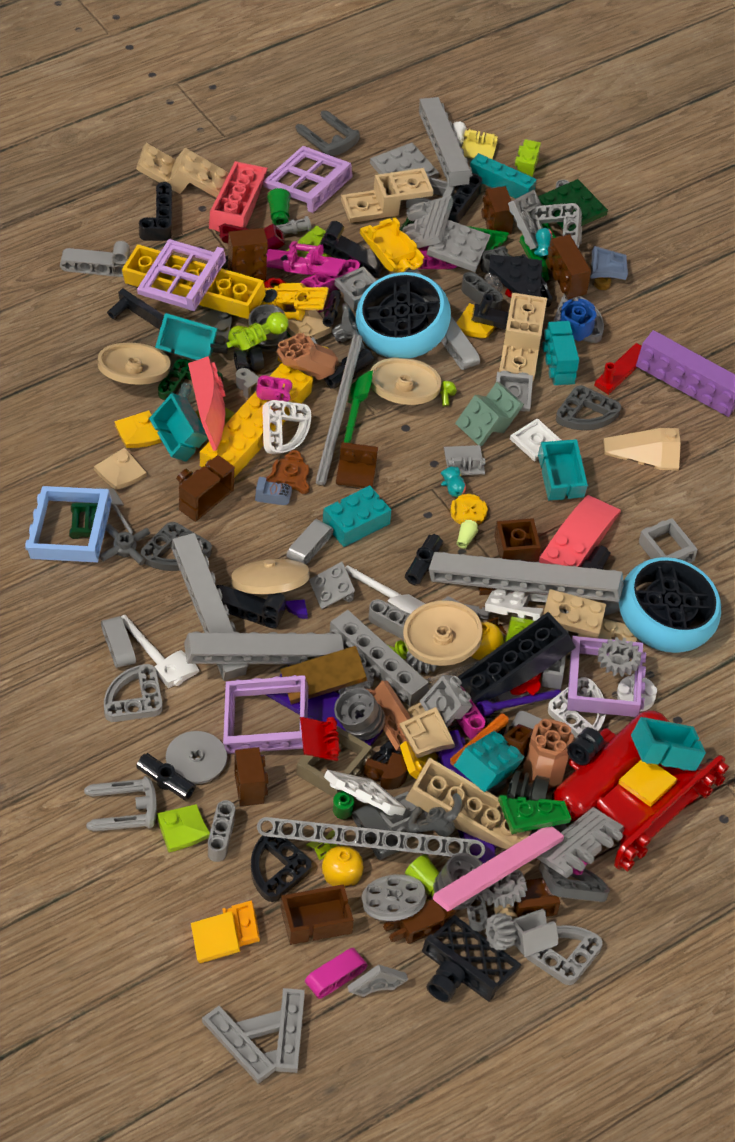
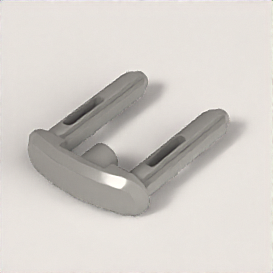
M144 776L140 780L91 784L85 787L84 793L92 797L144 791L146 796L135 797L136 810L147 809L146 814L93 819L86 824L87 829L94 832L145 826L151 829L155 825L157 816V800L151 779Z

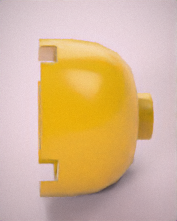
M481 622L482 641L477 651L471 656L472 658L481 660L504 644V637L500 628L493 623Z
M339 845L330 849L325 854L321 869L327 883L332 886L344 884L346 888V886L351 884L354 886L360 881L364 867L362 857L357 850L350 846Z

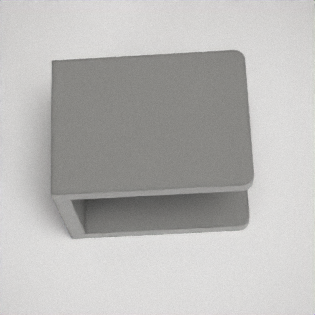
M544 909L512 920L515 922V929H517L515 946L525 957L558 945L556 923L554 921L546 922Z

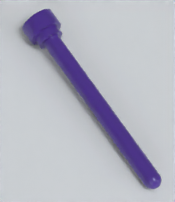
M557 689L533 696L528 695L495 703L485 700L478 702L477 708L483 717H487L496 710L552 699L560 694L561 690Z

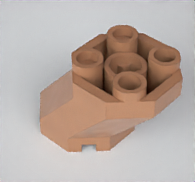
M298 333L286 340L280 341L278 344L277 354L284 365L299 370L310 377L314 376L318 380L334 374L335 366L339 364L338 358L332 350L315 344L304 333Z
M543 719L533 729L522 771V778L524 779L525 774L529 773V783L532 784L537 775L550 778L547 793L551 792V789L557 788L563 781L569 758L567 747L574 739L569 725L552 719Z

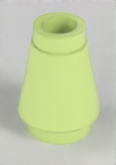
M465 520L461 524L456 543L457 546L463 549L467 548L479 531V526L476 522Z

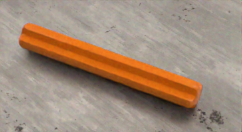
M502 713L450 758V764L454 766L466 747L476 743V741L493 731L498 733L509 723L508 716Z

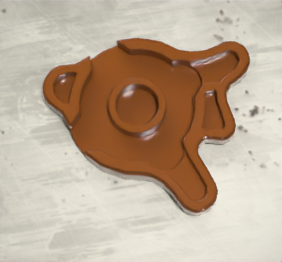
M292 450L287 455H284L283 459L279 461L277 459L274 462L272 473L266 477V481L277 484L285 483L290 485L292 490L295 489L301 494H307L309 492V485L306 481L309 475V466L303 462L304 459L299 451Z

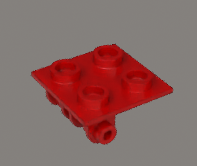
M300 717L304 755L338 761L341 751L335 718L328 717L327 721L323 722Z

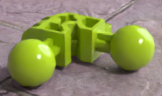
M274 312L268 316L266 323L263 325L254 323L249 327L234 326L228 333L229 342L226 345L228 348L233 346L242 351L267 340L266 335L269 333L275 335L283 334L289 325L288 318L282 312Z

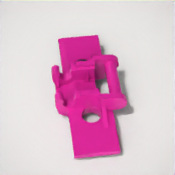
M293 241L289 245V251L268 249L267 267L307 275L320 274L336 277L345 265L346 260L322 256L324 252L323 245L299 244L297 241ZM297 250L309 253L303 258L298 256Z

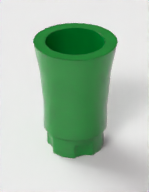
M282 188L273 189L267 194L271 220L275 226L288 223L290 218L289 204L291 194L288 190Z

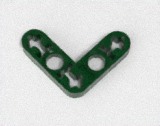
M178 359L174 363L168 376L158 386V396L160 399L166 400L171 393L176 394L186 379L192 381L188 363L193 361ZM217 372V373H218V376L221 377L222 382H223V375H222V373ZM177 377L179 380L171 381L170 378Z

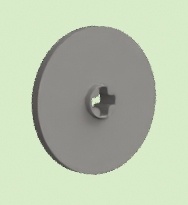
M190 731L177 736L169 744L166 751V763L173 765L175 772L193 784H203L214 780L223 772L227 762V752L223 743L214 735L203 731Z

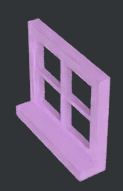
M302 146L263 181V186L271 190L277 188L288 190L292 198L306 202L308 211L314 213L353 177L351 163ZM304 157L318 161L308 171L294 167ZM321 164L335 167L325 178L313 174ZM288 172L301 176L291 186L278 182ZM306 178L318 182L308 193L296 189Z
M168 239L137 288V293L195 311L226 261L224 248L217 247L214 252ZM173 251L189 255L181 270L164 266ZM194 257L208 261L200 276L185 272ZM160 272L176 277L167 292L151 287ZM181 278L195 282L186 297L172 294Z

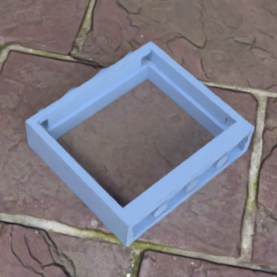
M42 486L41 493L37 496V509L33 511L34 521L29 527L30 537L25 543V549L28 550L30 559L98 562L112 504L109 489ZM49 501L98 503L88 546L38 544Z

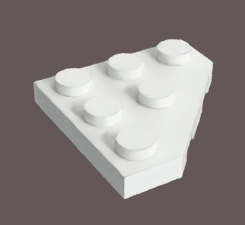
M327 770L324 778L330 782L331 787L343 790L355 796L361 802L380 808L390 816H394V814L403 816L406 810L401 803L372 779Z

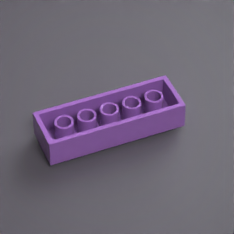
M654 330L650 333L642 344L636 367L729 417L735 409V374Z

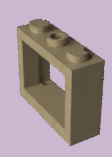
M337 726L336 731L339 733L337 736L339 737V743L358 754L343 773L359 776L367 759L373 758L371 756L372 746ZM304 755L297 763V776L333 798L335 794L343 791L331 787L330 782L324 778L325 774L314 768V765L320 758Z

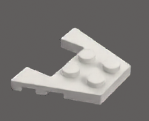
M497 589L492 591L485 603V611L504 615L512 612L517 613L518 618L525 619L526 616H531L533 621H536L543 616V608L526 606L529 601L546 602L548 594Z

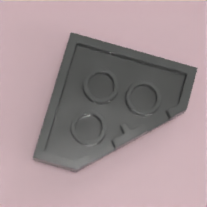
M215 309L194 320V322L219 329L215 344H211L210 347L213 348L212 352L227 354L228 347L226 343L229 342L228 333L231 330L233 315Z

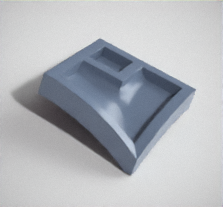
M594 246L590 278L611 277L626 280L628 276L626 255Z

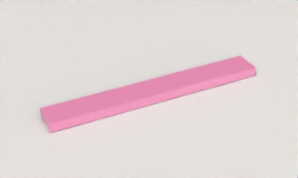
M552 826L542 828L434 893L433 900L445 910L450 911L563 841L564 835Z

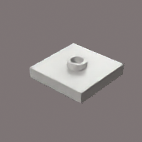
M538 418L510 436V440L534 462L539 459L538 452L541 442L561 441Z

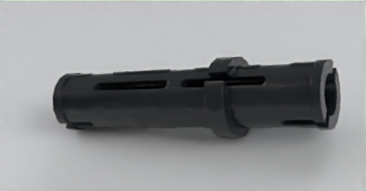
M338 290L331 291L328 305L324 309L323 324L326 327L333 326L334 319L338 315L337 308L341 298V293Z

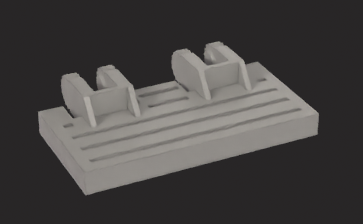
M452 196L410 206V212L407 217L410 221L415 222L404 226L403 232L411 240H414L417 248L441 243L454 202Z
M592 807L561 832L564 835L562 842L536 858L568 878L573 874L572 867L582 871L585 869L584 862L591 864L594 861V856L602 850L601 844L611 848L614 845L613 839L621 840L623 838L624 826Z

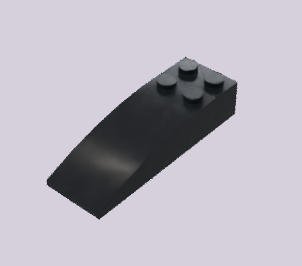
M547 612L459 675L458 678L462 682L460 686L471 696V700L476 705L478 702L490 700L527 682L576 647L568 632Z

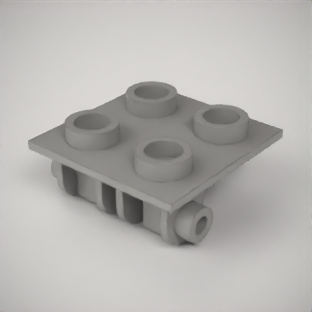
M480 445L444 447L447 468L458 467L461 470V475L485 474V458H482Z
M343 562L309 579L321 609L341 599L347 602H351L354 599V592L356 591Z

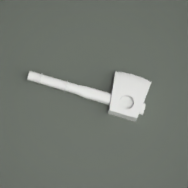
M348 565L345 567L347 573L352 578L354 577L388 596L390 599L387 601L391 605L409 615L425 604L409 594H399L357 571V569Z
M126 615L121 616L125 628L131 632L137 639V642L143 646L148 655L157 664L155 666L157 676L168 688L174 685H181L183 681L199 672L196 664H187L186 654L182 650L173 653L165 659L145 638V635L137 629L133 621Z

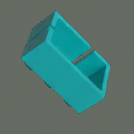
M165 313L155 348L173 353L175 350L174 354L194 360L208 356L211 358L213 348L210 345L215 344L219 329Z
M570 321L548 322V328L544 332L545 342L542 343L543 352H546L545 361L546 365H549V378H552L554 386L575 384L579 357Z
M171 393L149 418L172 458L187 462L196 452L195 447L199 448L208 438L201 421L186 397Z
M577 439L541 442L538 458L542 468L548 501L565 499V496L568 499L584 498L588 484Z
M369 485L341 499L340 504L337 501L323 508L322 522L333 528V536L343 547H346L389 525L392 510L383 499L379 500L380 496Z
M640 717L631 734L642 762L647 764L660 763L665 767L696 771L706 754L701 741H698L699 737L693 726Z
M493 731L476 741V743L466 747L454 766L483 792H486L511 776L524 759V756L516 747L508 746V742L501 734Z

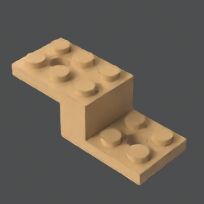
M148 143L143 146L136 170L159 183H170L172 190L179 194L191 183L216 198L228 176L227 171L187 148H184L179 156L174 159Z
M424 168L375 175L374 190L341 195V202L349 222L355 223L399 216L400 201L433 196V188Z
M512 293L499 372L509 371L513 374L528 373L533 375L534 381L547 298Z
M552 589L549 590L543 615L549 612L565 630L578 633L577 636L611 640L618 637L621 641L623 638H626V641H637V638L630 632L626 624L603 618L606 604ZM560 609H566L569 613H562Z

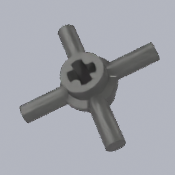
M111 524L106 525L105 530L115 539L114 547L102 553L100 559L104 562L118 554L121 557L131 556L139 565H143L146 560L135 550L136 542L150 534L149 529L145 528L132 535L129 532L119 533Z

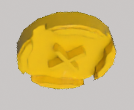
M472 494L458 496L457 499L452 501L450 508L451 517L460 525L465 520H472L479 525L486 519L488 511L485 501Z

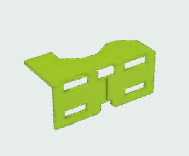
M335 831L329 832L325 838L333 839ZM314 841L306 844V846L315 849L319 861L325 856V854L322 856L320 854L339 846L337 844L324 843L322 847L317 848L323 842Z

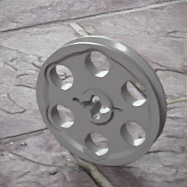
M397 874L378 878L364 889L362 893L363 908L369 916L383 921H397L411 917L419 912L426 902L424 885L418 879L408 875ZM416 888V890L409 891L408 889ZM416 901V903L409 904L408 902ZM379 904L377 907H371L372 905ZM398 909L395 912H390V910Z

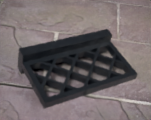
M456 915L451 917L436 933L430 934L425 939L422 952L440 965L443 961H450L462 968L466 975L463 983L488 1002L494 998L495 993L521 967V963L503 950L491 948L487 938L473 930ZM456 924L461 928L462 932H451L450 927ZM448 937L449 944H443L438 938ZM452 938H463L464 944H453ZM467 938H475L478 944H468ZM454 950H465L466 956H459ZM469 950H479L481 957H470ZM484 950H491L495 953V957H485ZM471 962H482L483 969H477ZM486 962L496 963L497 969H487ZM501 963H508L512 968L502 969ZM488 975H499V981L497 983L494 982Z

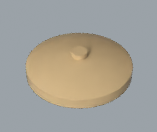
M118 343L107 346L100 351L97 363L99 370L110 379L136 385L151 384L163 380L168 376L171 364L169 357L164 352L155 347L140 343Z
M388 358L377 362L370 370H373L372 390L391 402L406 405L423 404L435 399L440 392L441 378L437 371L418 360Z
M290 559L259 560L242 565L232 573L233 587L239 591L252 594L286 592L301 587L309 580L308 566L302 562Z
M454 601L430 602L414 610L407 618L403 629L405 646L415 658L424 663L438 666L457 664L471 657L479 648L482 641V624L477 614L466 605Z

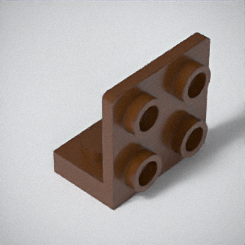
M341 442L336 484L365 488L370 485L373 488L378 447Z
M544 879L525 880L527 886L526 896L521 897V902L514 901V913L517 914V918L541 909L545 910L546 917L558 915L560 899L558 896H553Z

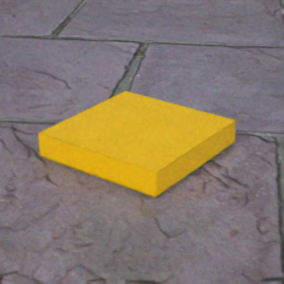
M642 760L619 780V784L650 807L677 782V778L659 765L647 764L642 762Z
M232 911L191 923L199 964L241 952Z

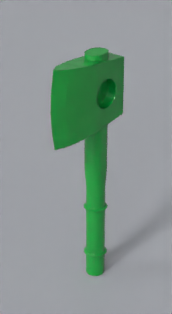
M373 370L364 373L351 385L347 401L351 404L344 438L345 443H351L359 405L368 397Z

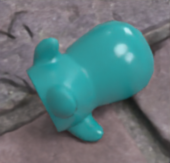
M542 228L536 232L538 248L535 249L534 253L538 257L548 255V247L553 238L550 229Z
M448 467L441 471V475L445 480L441 483V486H447L448 493L453 497L464 494L466 485L461 477V470L458 467Z

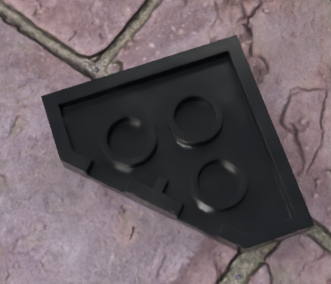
M490 254L489 272L493 276H498L502 284L509 290L513 289L518 294L540 297L542 260Z

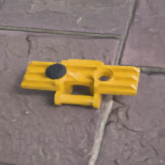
M280 283L274 288H265L266 295L260 305H275L284 311L286 304H292L296 312H284L286 317L302 321L306 310H323L329 288L306 287L303 283Z

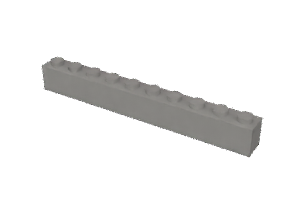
M434 552L429 567L431 582L548 594L549 590L552 589L582 598L614 602L620 601L624 585L623 573L616 570L478 557L446 552Z

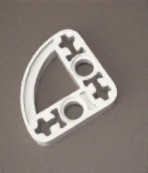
M271 400L264 403L263 440L264 449L267 453L282 454L295 449L303 442L311 424V410L307 405L279 400ZM285 406L290 410L289 416L284 412ZM282 420L299 422L294 437L283 445ZM271 422L275 425L274 432L270 429Z
M586 677L578 679L577 696L604 698L598 686L591 679ZM568 687L549 702L548 714L554 720L569 725L575 738L585 728H593L598 732L601 731L606 714L597 713L596 721L592 726L576 711L567 710V699L565 696L568 695ZM574 718L577 722L575 724H570L566 721V719Z

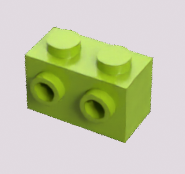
M525 139L523 146H519L518 155L520 157L517 156L515 160L517 171L533 177L539 158L540 142Z

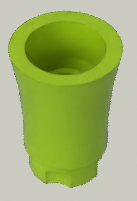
M423 854L409 865L405 875L421 881L425 892L430 897L434 896L433 885L439 871L432 864L427 854Z

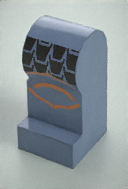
M259 477L255 501L278 505H287L289 503L292 493L290 485L266 481L267 478Z

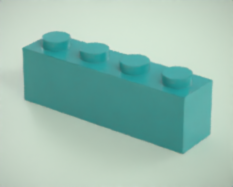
M480 153L470 162L472 173L481 176L482 184L491 188L506 186L509 195L515 199L536 188L537 179Z

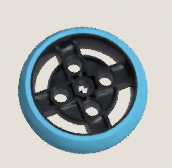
M412 272L394 273L375 281L361 296L356 310V326L360 336H362V340L374 352L388 358L411 359L429 352L444 338L451 320L450 303L443 289L432 279Z
M654 558L636 566L624 579L619 601L620 613L630 632L644 644L664 652H687L703 645L717 630L721 618V600L713 582L696 566L676 558ZM652 582L645 591L636 590V587ZM695 619L704 620V623L697 627L687 628Z

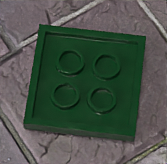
M579 179L538 196L542 204L540 206L577 204L582 210L581 226L608 214V209ZM561 210L554 211L553 217L559 216ZM557 222L563 229L564 222ZM570 225L568 231L574 230L576 225Z

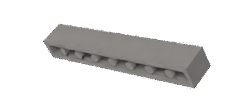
M439 97L419 99L420 117L449 186L469 184V177H472V169L468 167V160L464 157L463 148H460L459 139H456V132L452 129L451 121L448 120V113L444 111V104L441 103Z
M195 533L172 539L171 549L204 633L236 632L234 623L229 621L228 608L221 601V590L216 588L215 575L208 568V558L202 553L203 546L201 540H197ZM217 664L223 681L246 675L249 664Z
M195 631L188 633L184 642L187 664H298L344 649L341 634H315L313 632L306 634H297L295 632L278 634L270 632L266 634L258 632L201 633Z

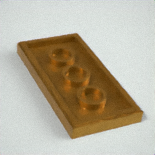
M356 646L280 669L282 677H292L293 675L306 677L308 699L367 681ZM301 692L288 693L291 704L300 702Z

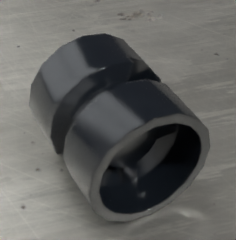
M257 346L249 348L248 351L235 350L234 363L236 370L241 368L252 369L253 371L264 369L261 348Z
M585 728L568 745V756L575 763L586 765L603 748L604 739L597 730Z
M443 961L436 970V974L428 982L426 988L437 1000L449 1002L456 993L457 988L466 977L465 972L457 964Z

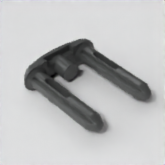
M325 110L320 113L322 119L346 136V138L343 139L341 136L335 135L332 138V142L328 144L302 124L295 126L296 131L315 145L324 154L336 156L349 150L357 144L360 138L358 130L351 129L329 111Z

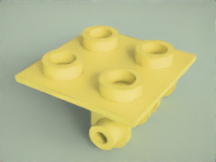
M465 130V138L462 144L464 157L474 159L480 153L493 159L498 136L486 133L485 137V132H483V136H480V131L476 135L477 131Z

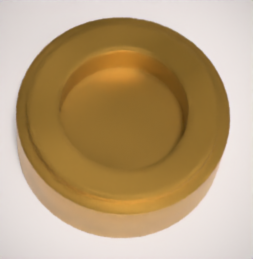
M594 278V286L599 290H607L611 286V278Z

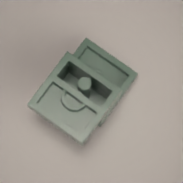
M496 382L487 396L474 395L455 424L475 443L483 446L492 432L504 433L524 404L500 382Z

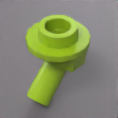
M443 381L441 383L442 390L440 391L442 406H449V396H454L457 393V389L454 383Z
M402 640L397 641L395 647L388 645L403 660L407 658L408 649Z

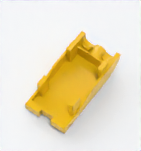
M396 217L393 218V221L389 218L380 221L379 225L373 227L368 225L360 228V235L388 271H393L394 273L406 272L408 268L415 270L423 264L424 256L417 248L414 240H411L407 234L399 230L400 222Z

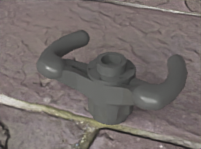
M347 303L342 306L344 312L341 324L332 329L337 342H344L353 338L354 335H359L355 315ZM361 343L360 351L366 349L363 343Z
M458 793L453 794L454 806L452 810L446 812L442 807H434L428 812L425 820L417 823L416 821L422 809L416 807L408 821L409 833L434 830L439 836L447 837L452 834L455 829L453 820L457 818L462 807L460 795Z

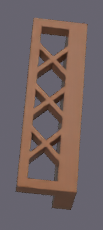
M382 680L375 690H366H369L384 711L385 723L382 729L395 750L401 751L400 742L403 743L407 739L399 723L411 717L389 682Z

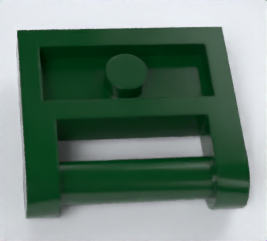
M76 502L71 504L72 525L69 530L70 538L90 537L98 503ZM81 512H85L84 528H79Z

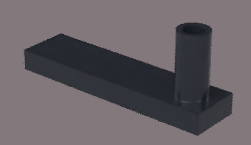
M124 288L118 292L119 301L107 311L109 317L115 319L127 308L159 330L164 318L162 313Z
M485 294L480 305L475 303L471 321L506 330L509 312L490 308L493 296Z

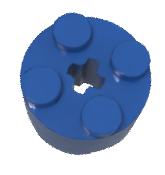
M585 299L566 301L561 309L560 321H570L574 339L582 341L592 334L596 320L594 305Z

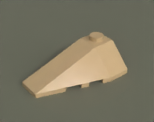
M657 428L608 437L603 440L605 455L623 460H636L638 464L654 465V468L659 470H679V428Z

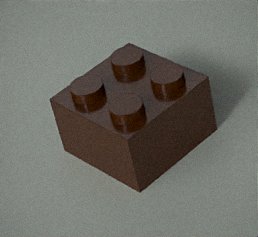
M506 186L486 189V194L483 196L484 208L481 209V215L486 220L487 229L509 232L510 235L512 234L514 215L509 210L508 203L512 200Z
M534 518L496 522L494 536L499 558L526 562L539 561L541 546Z
M259 747L235 750L234 775L240 807L264 804V796L268 795V773L264 771L266 766L265 756L260 754Z

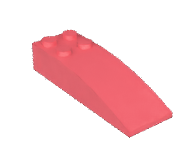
M234 162L210 210L209 229L220 232L219 226L222 224L246 228L267 173L266 167Z
M208 356L188 363L201 422L211 447L215 451L219 446L225 425V403L223 397L226 394L222 379L218 376L215 362L211 363Z
M587 495L556 532L540 556L539 562L582 567V564L585 560L589 559L595 547L599 546L621 510Z

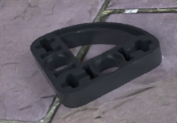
M262 835L251 855L252 881L259 894L265 900L276 902L281 898V895H285L309 875L312 863L309 857L287 838ZM269 838L272 839V840L276 838V842H275V841L269 842ZM265 849L285 865L267 882L264 881L259 867L260 858ZM288 849L291 850L293 854L289 857H286L282 855L281 852L283 850ZM298 864H300V865H304V864H305V865H306V868L300 867V868L298 869ZM284 875H290L293 880L291 882H284L281 878ZM276 888V893H268V889L274 890Z

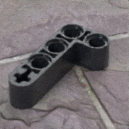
M472 173V177H469V184L455 186L457 192L452 197L454 202L448 220L456 223L461 221L481 193V176Z
M160 182L156 186V218L146 217L139 221V237L144 241H167L172 236V186L170 183Z
M331 221L319 244L324 246V253L333 258L357 260L360 263V268L364 266L374 278L379 277L384 265L375 253L342 236L344 226L338 221Z
M216 585V588L221 590V601L223 605L227 606L230 615L269 628L278 627L285 612V596L282 593L268 594L267 599L224 585Z

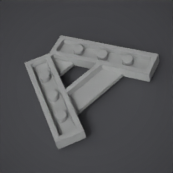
M283 988L280 1011L235 1023L218 1006L202 1018V1023L258 1084L275 1071L297 1073L305 990ZM279 1031L277 1050L262 1053L250 1040Z

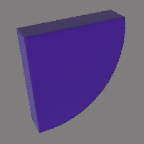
M305 599L285 601V607L289 613L301 619L308 618Z

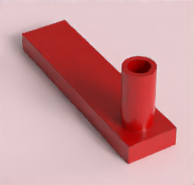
M635 343L615 363H606L604 373L595 381L594 386L609 395L637 368L636 363L642 346Z

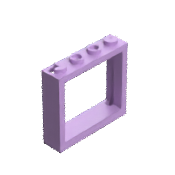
M572 636V641L576 648L570 652L567 710L631 717L638 716L640 709H644L645 698H641V694L645 692V682H642V678H645L646 666H642V662L645 663L646 661L643 643L633 642V646L639 647L638 651L641 652L640 666L637 667V671H634L633 701L577 696L579 653L598 655L602 643L607 644L608 639Z
M293 675L292 677L276 676L266 679L254 678L252 680L227 681L223 738L227 754H235L236 749L259 747L260 752L303 749L301 723L300 731L234 736L235 697L301 692L300 717L308 718V683L306 677Z

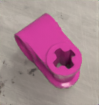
M263 375L257 380L256 395L262 400L288 402L290 400L289 392L293 385L286 378Z

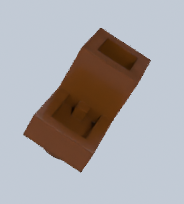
M394 752L388 764L369 758L365 763L364 776L372 780L381 781L380 786L384 790L400 787L409 774L404 757Z

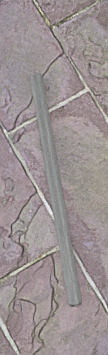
M354 335L352 338L316 477L317 485L324 486L326 484L362 343V336Z

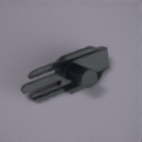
M389 740L373 755L372 760L381 754L375 761H382L381 763L385 764L389 761L393 752L400 754L402 751H396Z

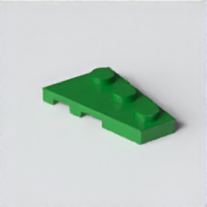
M499 795L498 798L512 834L570 823L571 820L564 801L548 799L533 801L526 800V797L512 799L507 798L505 795Z

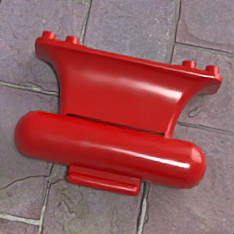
M646 710L640 713L616 735L608 728L599 732L604 739L603 748L586 765H579L570 758L569 765L576 771L564 780L552 794V800L565 802L571 816L570 821L575 822L594 807L624 826L623 838L619 840L620 847L616 854L614 867L618 870L623 868L627 872L635 864L632 859L635 856L642 859L648 852L646 846L650 843L651 839L690 802H693L700 795L706 799L713 791L711 788L713 784L719 787L724 782L726 777L723 775L729 768L724 763L725 758L722 755H718L707 763L699 764L696 771L665 767L659 763L657 765L677 778V782L651 807L619 784V780L641 760L631 737L640 717L669 722L662 713L653 710Z

